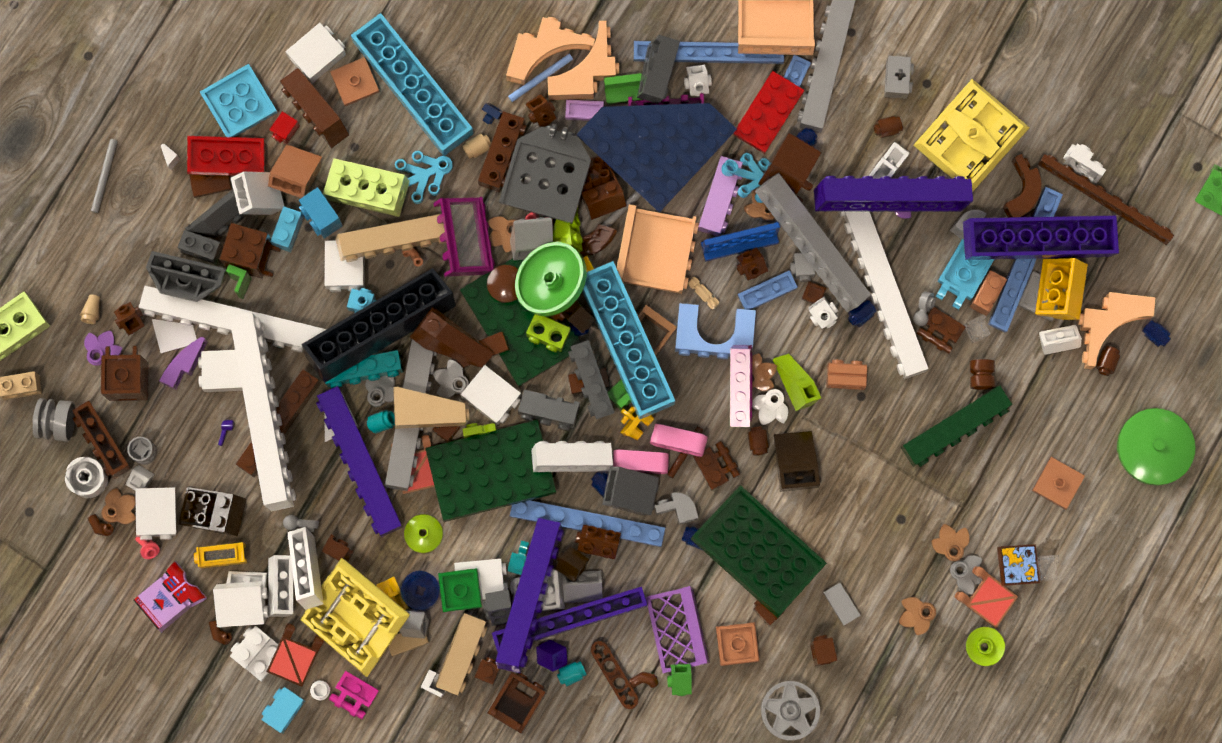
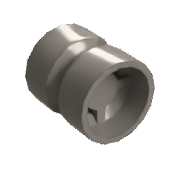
M136 437L128 444V454L137 463L147 465L155 460L157 449L149 439Z

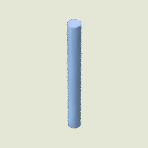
M567 54L508 96L510 101H515L573 60L572 56Z

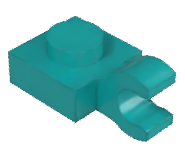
M521 540L518 554L512 552L507 569L508 572L522 574L529 542Z

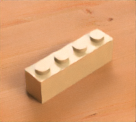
M465 613L462 614L434 687L454 695H458L459 692L463 693L466 686L464 678L472 670L473 663H471L473 655L477 656L481 646L478 644L480 637L484 638L488 628L485 626L486 621Z

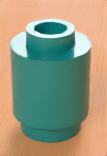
M388 410L372 414L368 417L367 427L375 434L391 429L395 425V415L392 411Z
M574 661L558 669L560 673L556 674L561 685L565 684L566 687L582 680L587 675L581 661L577 663Z

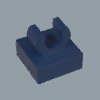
M485 103L482 110L487 114L482 121L492 124L495 118L497 120L501 118L503 111L491 103Z

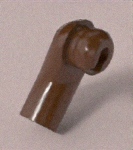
M96 514L87 518L95 534L110 536L113 533V525L110 523H100Z
M216 620L209 622L214 641L223 645H227L232 641V634L220 630V627H217Z
M641 672L628 680L633 688L641 683L648 684L651 688H655L659 684L657 676L648 672Z

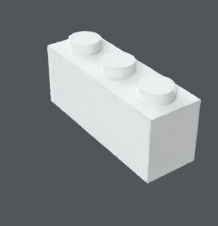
M273 555L268 558L269 617H288L293 614L291 556Z

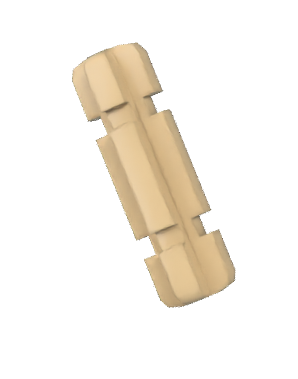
M693 277L688 282V286L692 290L695 289L694 292L704 302L708 303L707 305L710 309L713 310L719 305V300L716 297H712L713 294L703 284H700L697 277Z

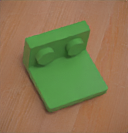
M1214 164L1208 179L1195 198V202L1221 216L1222 167Z

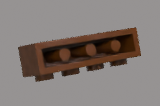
M503 111L478 179L479 186L497 192L501 191L517 139L521 135L524 136L527 125H525L524 118Z
M90 401L73 409L75 417L72 419L78 428L82 426L85 433L82 435L88 444L92 442L95 447L92 452L97 460H103L105 465L102 467L106 475H112L116 479L131 470Z

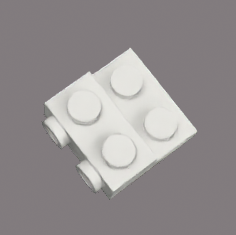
M1072 144L1063 157L1066 160L1063 166H1070L1074 173L1087 177L1090 183L1094 185L1106 171L1101 163L1090 160L1094 153L1083 144Z
M257 626L254 628L249 627L243 634L245 639L241 643L237 642L231 648L232 654L230 657L262 682L269 674L266 670L278 643Z

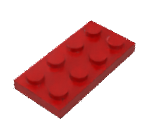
M772 71L733 135L765 154L805 90Z
M187 136V174L235 176L242 172H264V138Z

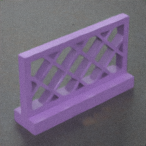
M688 586L646 597L662 672H671V668H666L665 664L668 654L678 659L676 664H679L681 661L694 667L710 663L693 587ZM681 593L682 602L679 607L669 602L673 595ZM659 598L665 602L660 612L653 608L651 600ZM667 604L676 609L671 619L662 614ZM679 611L686 615V622L683 627L673 621ZM660 616L669 621L664 631L659 629L656 624ZM672 623L681 628L676 638L666 633ZM683 630L690 634L691 640L687 646L678 641ZM664 635L674 640L668 650L661 646L660 641ZM676 642L685 647L680 657L670 652ZM687 650L694 653L696 662L687 663L682 660Z

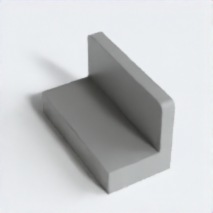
M601 570L584 571L575 582L562 574L564 603L592 602L603 598Z

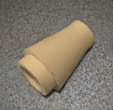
M88 296V300L80 313L82 322L96 324V321L99 320V296Z

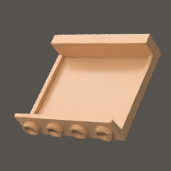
M738 0L739 54L813 55L815 48L813 0Z
M629 204L617 264V271L622 282L682 294L683 289H687L689 278L685 277L686 270L690 271L692 260L689 259V253H694L696 242L692 241L693 234H697L699 223L695 222L696 217L693 216V219L636 209L635 205Z

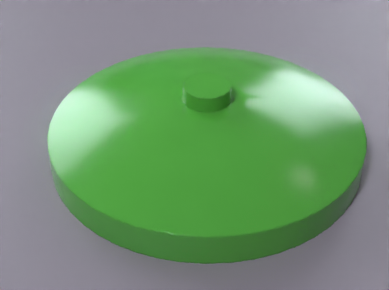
M551 242L539 246L524 259L518 269L515 279V291L519 302L528 311L539 316H552L563 312L578 299L583 291L587 278L586 263L582 255L569 244Z
M1146 409L1133 415L1123 425L1117 440V452L1122 466L1134 479L1148 485H1165L1176 481L1188 471L1195 456V440L1188 424L1177 414L1165 409Z

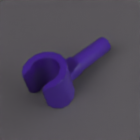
M224 420L222 422V431L218 445H223L227 430L233 431V420Z

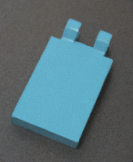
M962 239L937 281L942 286L935 297L942 300L947 291L953 293L957 298L952 306L959 310L965 298L971 301L994 259L965 260L964 240Z

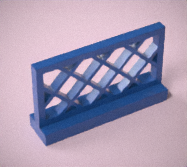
M779 222L704 240L700 245L705 262L744 253L756 247L760 249L779 244L777 237L780 229Z

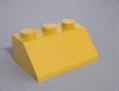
M1076 258L1043 259L1035 315L1061 320H1080L1088 264Z

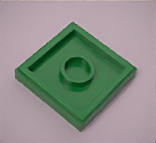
M477 568L438 573L443 613L482 608Z

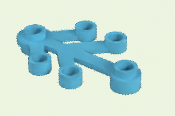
M421 151L413 152V161L432 166L428 169L407 164L403 159H398L395 162L397 171L415 174L408 178L410 181L409 186L419 182L416 192L411 196L415 204L422 203L428 179L436 174L434 182L429 185L428 190L433 196L440 193L443 176L450 173L453 168L449 157L440 156L434 159L423 155ZM416 155H421V158L419 160H416L414 157ZM445 162L446 166L440 167V163ZM399 163H404L402 168L397 167ZM437 187L438 190L436 192H432L431 188ZM416 195L421 196L419 200H414Z
M744 153L740 158V162H743L742 164L745 166H749L752 172L738 168V164L731 159L726 160L721 167L722 173L725 176L737 175L753 180L738 189V195L742 198H746L752 190L761 186L758 183L763 176L762 171H765L770 163L768 159L762 158L756 164L750 153ZM756 193L755 200L758 203H763Z

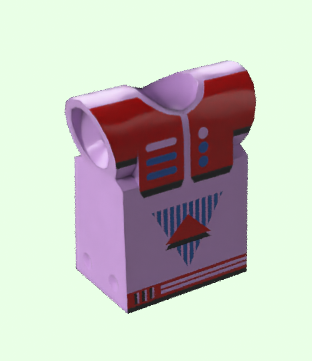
M175 561L170 565L163 577L159 578L133 601L162 633L189 608L205 601L207 597L198 586L188 583L186 572Z

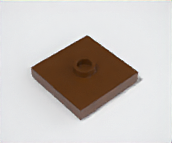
M189 174L194 198L232 190L229 175Z

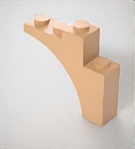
M543 17L537 38L530 33L518 34L506 74L507 81L524 85L532 71L546 58L566 50L582 49L591 51L595 39L589 34L583 33L579 35L570 29L561 30V22L558 19Z
M599 21L598 34L594 46L579 65L566 73L548 77L549 100L594 99V93H597V82L593 81H604V78L615 77L616 74H619V63H615V57H608L611 56V45H607V38H611L610 27H607L606 21Z
M1109 292L1102 301V309L1105 310L1085 308L1080 313V320H1078L1080 331H1088L1084 335V344H1086V352H1083L1082 363H1085L1084 369H1093L1096 366L1099 350L1113 330L1131 321L1150 320L1154 316L1155 297Z

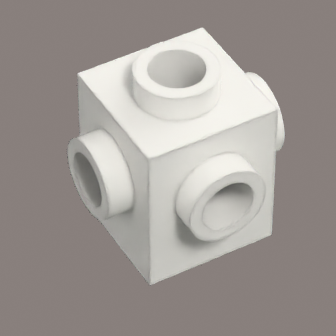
M705 65L686 67L687 78H684L685 89H689L690 96H700V93L708 94L712 81L711 75L707 74Z
M825 296L809 306V311L812 314L810 318L815 326L820 325L822 329L824 327L830 328L837 322L838 309L833 302L829 304Z

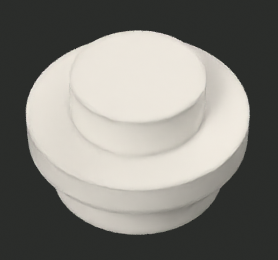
M316 681L312 684L310 692L314 699L324 700L330 694V687L324 681Z

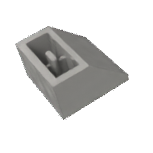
M539 217L528 220L519 219L513 222L510 245L514 261L524 260L539 246L553 242L551 217Z

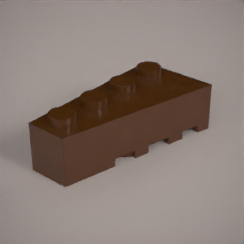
M299 68L280 80L283 86L281 91L287 98H292V104L297 111L301 110L304 113L302 114L308 124L311 123L314 126L313 129L319 137L322 136L331 149L349 136L339 116Z

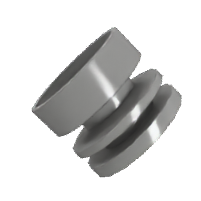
M45 398L38 399L33 414L34 437L37 439L44 437V439L49 440L53 433L56 441L69 442L75 426V422L72 419L75 417L72 411L75 409V403L60 400L57 406H55L53 399L48 401Z

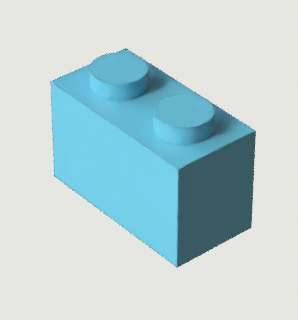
M283 206L270 241L273 246L288 252L292 251L304 218L301 212Z
M286 687L277 690L273 696L275 701L271 706H266L262 712L263 718L261 719L280 733H284L305 702L304 699Z

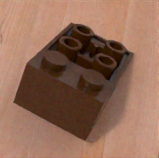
M599 156L590 158L591 166L581 195L591 220L627 207L623 191L611 167ZM570 166L569 169L572 173L574 168Z

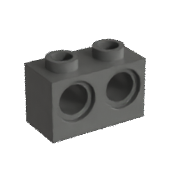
M184 230L177 248L181 253L217 265L223 246L218 241Z
M509 590L485 593L486 601H483V608L486 619L491 621L492 626L507 624L512 607Z

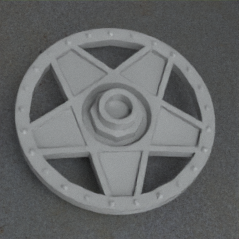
M785 681L773 686L766 693L761 705V716L766 728L774 736L783 740H798L810 734L816 727L820 717V705L816 695L809 687L800 682ZM784 686L782 699L769 698L775 690ZM795 686L804 689L812 698H799ZM816 708L815 719L812 725L809 726L805 714ZM765 709L777 715L773 727L770 726L767 720ZM790 726L801 733L796 736L782 735Z

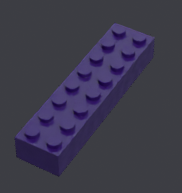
M826 176L814 188L815 211L961 212L973 202L971 179H965L963 176L954 177L953 179H946L945 176H939L935 179H928L927 176H920L917 179H910L909 176H902L898 179H892L891 176L873 178V176H864L862 178H855L854 176H845L843 178Z
M1116 216L969 218L963 222L965 260L1112 257L1119 254Z

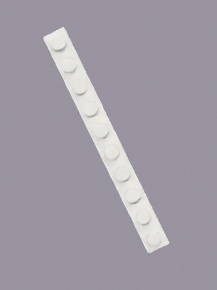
M838 211L841 217L844 216L846 233L851 235L852 241L850 243L854 252L857 251L859 256L857 258L859 268L865 272V284L871 288L872 293L870 297L873 304H876L878 307L877 316L879 321L884 323V335L887 340L890 339L892 345L890 351L893 358H897L899 363L897 364V370L900 376L903 375L904 379L926 372L928 366L870 212Z
M148 286L144 287L139 304V309L146 316L154 317L156 314L162 316V319L167 321L176 319L180 320L181 324L191 326L193 323L199 325V328L204 330L214 328L217 329L218 333L228 335L229 332L232 333L229 317L252 312L202 299L194 302L160 294L157 288ZM252 312L264 324L265 333L262 334L263 340L272 342L273 346L279 348L288 346L292 347L291 350L302 353V343L327 330Z

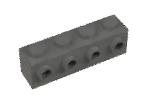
M589 340L571 346V351L568 353L571 362H576L578 369H575L578 381H583L584 387L581 390L584 398H589L591 405L588 406L591 417L595 416L596 419L613 414L614 410Z

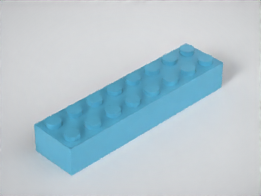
M381 13L351 34L352 41L443 156L474 134L470 124Z
M612 261L588 271L583 294L596 319L595 321L639 420L675 405L674 396L614 262Z

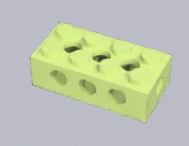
M333 158L323 195L330 201L399 217L410 181L403 174Z
M22 292L0 308V361L50 327L35 303L25 292ZM24 316V321L22 323H18V320ZM9 328L8 332L2 335L3 330Z

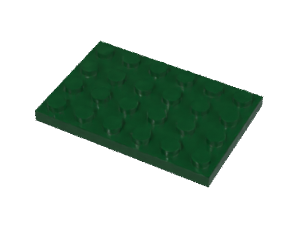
M512 258L502 265H511L519 269L524 260L514 261ZM487 273L461 288L460 292L488 337L504 332L510 350L500 353L499 356L518 387L569 358L568 352L571 351L570 347L581 343V341L565 318L564 321L561 322L559 320L558 323L570 327L571 332L562 352L558 350L557 352H552L546 349L547 345L542 343L537 345L530 342L526 332L535 314L528 311L518 299L506 303H501L494 299L487 288V279L490 274ZM542 326L534 328L536 334H542L545 330ZM554 334L551 337V340L554 342H559L562 339L560 334Z
M538 420L425 448L443 522L556 494L551 472H533L532 448L536 443L543 441Z
M741 485L691 537V540L777 618L827 564Z

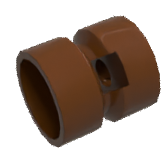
M990 359L970 361V372L973 374L970 377V388L975 390L994 389L995 377L992 373L995 372V361Z

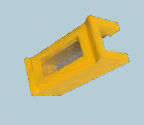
M241 542L196 547L197 552L194 553V563L198 564L199 568L246 564L247 559H245L244 555L246 544Z

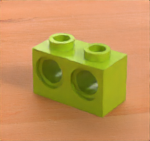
M535 314L526 332V336L534 344L539 345V343L547 345L546 349L552 352H557V350L562 352L570 335L571 328L545 316ZM542 326L545 330L542 334H536L534 328ZM554 334H560L562 339L559 342H554L551 340V337Z

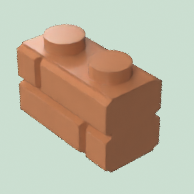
M990 270L970 308L987 316L1007 279Z
M832 360V363L827 365L826 388L865 390L867 365H862V361H851V364H844L843 360Z

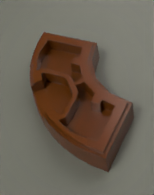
M598 224L591 234L582 237V251L579 253L582 257L602 251L614 239L617 230Z

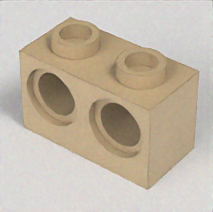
M35 371L0 377V398L3 400L42 394L40 375Z

